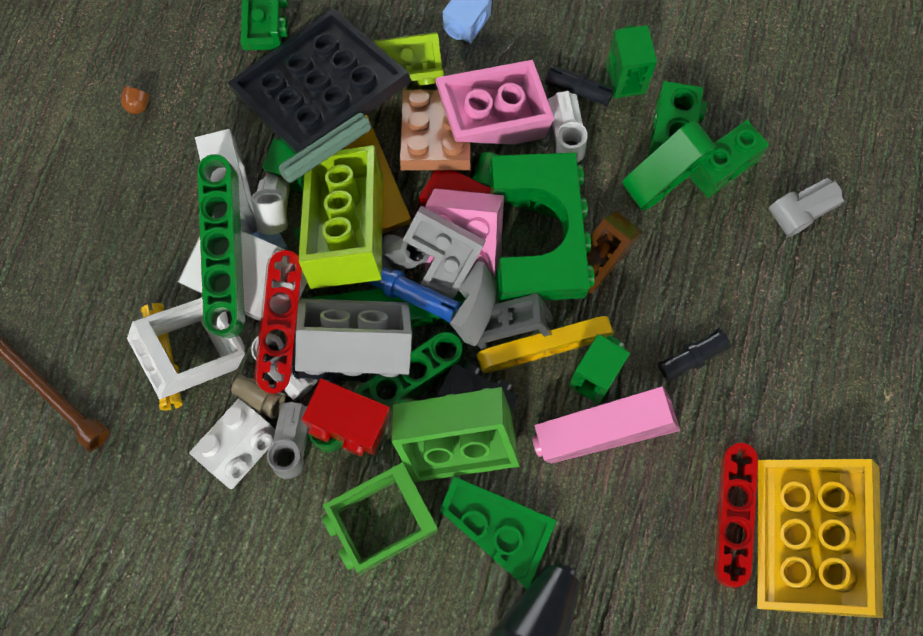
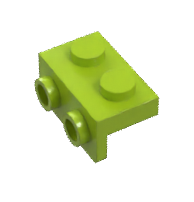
M437 32L372 41L408 71L411 81L417 80L418 85L436 83V78L444 76Z

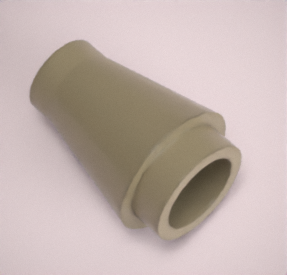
M239 375L231 388L232 394L238 396L262 418H277L280 413L281 404L287 402L286 393L282 391L274 394L267 393L257 386L255 379L248 378L245 375Z

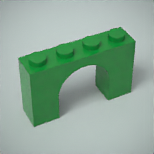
M576 152L491 156L488 169L490 194L504 195V201H536L542 203L555 212L563 227V242L552 252L539 256L501 257L497 266L499 303L539 293L542 300L584 298L590 287L594 286V268L587 263V253L591 250V237L589 231H584L583 219L587 218L586 198H581L580 186H583L584 171L582 165H577Z

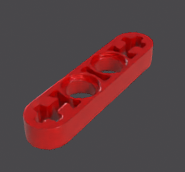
M280 250L272 254L266 265L254 375L257 386L271 394L283 391L288 386L291 375L302 268L298 261L299 256L289 250ZM283 256L287 257V262L294 267L293 271L287 272L285 276V283H293L292 290L286 287H271L272 280L280 282L281 271L275 269L274 265L276 262H281ZM280 292L286 294L290 300V307L283 314L275 313L270 307L272 296ZM274 329L281 330L286 336L285 346L277 351L271 350L266 344L267 334ZM265 353L275 357L285 355L284 363L276 361V372L282 374L281 381L277 380L274 382V387H269V382L262 378L263 373H268L271 370V361H263Z
M736 443L730 446L723 453L721 459L714 574L717 581L728 588H737L745 585L752 573L758 456L754 448L745 443ZM738 451L742 452V458L748 459V464L742 466L740 478L747 476L748 481L743 479L729 480V475L735 476L737 474L738 465L736 462L731 461V457L738 454ZM738 486L745 491L747 500L744 506L737 507L730 503L728 491L731 487ZM729 523H737L742 526L745 536L741 543L735 544L727 539L725 530ZM724 548L731 551L741 549L744 551L743 555L735 556V567L741 569L742 573L739 576H735L734 581L730 580L729 573L724 572V566L731 565L732 553L724 554Z

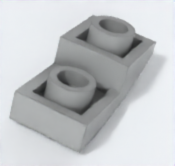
M477 261L459 288V291L466 300L458 308L455 317L450 323L462 340L473 346L477 345L489 322L497 291L496 280L484 262Z

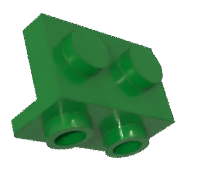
M242 0L241 47L243 51L274 50L282 44V37H288L287 17L283 16V8H288L289 0Z

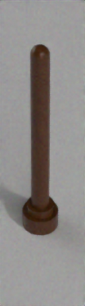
M0 336V357L76 429L77 442L88 452L99 448L109 437L110 430L99 420L86 419Z

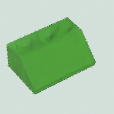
M502 387L486 388L480 391L456 395L450 394L432 399L413 400L393 405L392 443L413 482L520 467L511 411Z

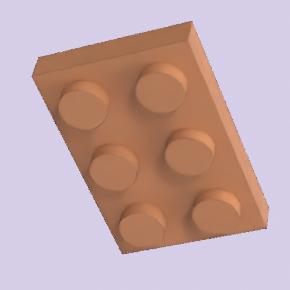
M403 90L401 170H470V142L455 141L438 90Z

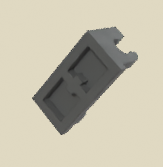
M539 293L494 304L489 322L477 345L481 350H485L491 347L488 343L490 341L539 329L544 337L552 335L551 329L547 325V323L552 322L551 312Z

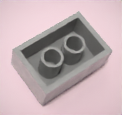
M299 299L296 325L295 371H304L310 375H320L324 372H341L348 376L376 373L385 377L409 374L412 330L408 302Z

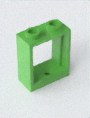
M403 462L323 504L327 514L322 516L321 519L330 536L332 537L337 534L344 547L338 550L344 565L348 571L355 568L359 575L438 533V528ZM396 483L420 529L362 560L339 513Z

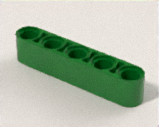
M211 154L200 161L197 170L203 320L206 328L213 334L222 338H233L242 332L245 324L239 178L237 171L225 157ZM218 168H226L223 179L211 182L213 171ZM227 203L225 215L221 218H213L212 213L215 206ZM221 239H228L229 247L224 254L215 255V244ZM222 275H229L231 282L228 289L223 292H217L215 287L217 279ZM230 311L232 314L230 326L220 330L217 326L218 316L222 312Z
M439 333L411 352L410 368L420 365L427 371L422 378L412 379L407 374H399L395 377H385L378 374L353 392L390 407L392 413L393 405L407 403L449 374L454 363L460 365L462 360V343L453 333ZM442 346H451L456 351L455 355L449 359L439 357L436 352ZM385 385H391L397 389L396 395L389 400H383L377 395L379 389ZM309 434L314 445L325 453L337 451L344 443L334 438L328 442H323Z

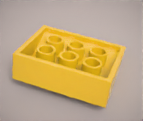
M873 459L758 460L757 609L883 618L880 470Z

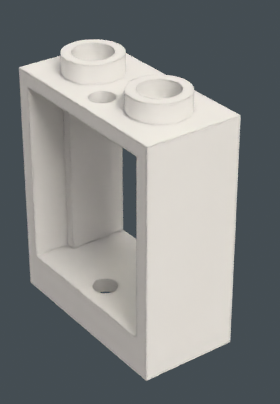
M230 129L195 137L200 161L207 155L218 154L225 157L237 171L239 178L241 231L250 235L252 232H256L252 196L243 159ZM218 168L213 171L211 182L223 179L226 168ZM227 203L215 206L212 213L214 218H221L225 215Z
M202 298L133 321L127 337L159 399L236 370L245 355L243 341L238 335L233 338H222L206 328L203 320ZM226 311L222 312L217 318V326L220 330L226 329L229 326ZM201 321L221 358L177 374L157 337Z

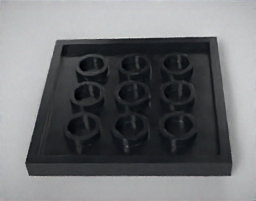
M332 8L230 80L228 84L232 92L294 154H297L358 113L367 115L412 81L408 71Z

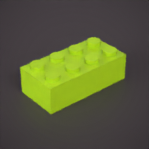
M374 145L340 150L304 174L298 261L310 289L382 280L383 173Z

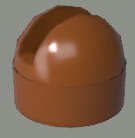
M124 87L121 95V105L131 114H140L148 106L150 95L136 88Z

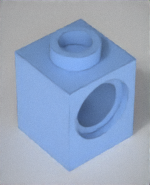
M451 0L443 10V29L456 40L462 39L471 44L491 16L492 0Z

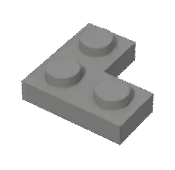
M420 206L403 238V241L434 257L421 285L451 299H454L486 241L423 206Z

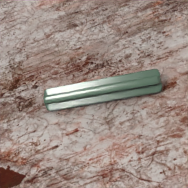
M362 113L354 115L281 163L278 168L282 177L288 183L294 182L369 132L371 125L368 118Z

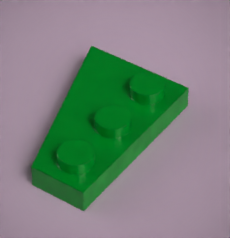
M455 476L439 510L521 585L528 589L557 520Z

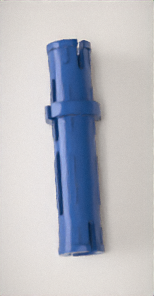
M382 266V280L367 282L384 290L386 296L392 299L395 297L403 299L447 320L449 323L455 317L453 314L462 306L460 301H455L406 278L404 272L398 269L391 271Z

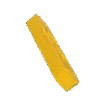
M601 316L551 330L552 335L544 337L539 333L487 348L477 354V359L483 373H491L587 346L593 343L598 334L606 337L613 336L614 333L608 316Z

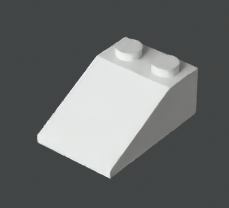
M241 231L244 311L246 315L260 321L267 261L272 254L285 249ZM199 236L178 283L202 293ZM221 239L215 244V255H221L227 251L229 247L228 239ZM283 256L282 261L276 262L274 265L275 269L281 271L280 282L272 280L271 287H286L292 290L293 283H285V276L287 272L293 271L294 267L287 262V257ZM303 271L301 273L299 298L307 283ZM222 275L217 279L215 284L217 292H223L228 289L231 282L229 275ZM276 293L270 300V307L275 313L283 314L289 309L290 300L286 294Z

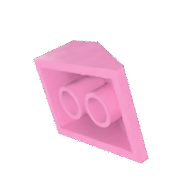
M533 60L438 77L435 80L454 139L457 142L515 145L544 139L554 120Z

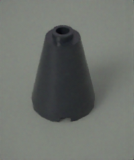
M557 563L556 566H546L492 629L490 636H569L580 588L576 572L562 563Z

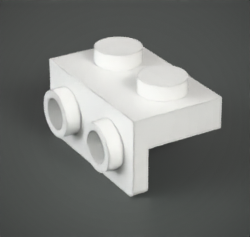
M238 398L206 435L201 438L189 454L229 489H233L272 445L275 429Z

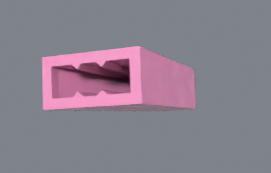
M662 386L536 424L534 426L537 435L532 436V440L538 457L543 456L544 461L552 464L680 431L670 396Z

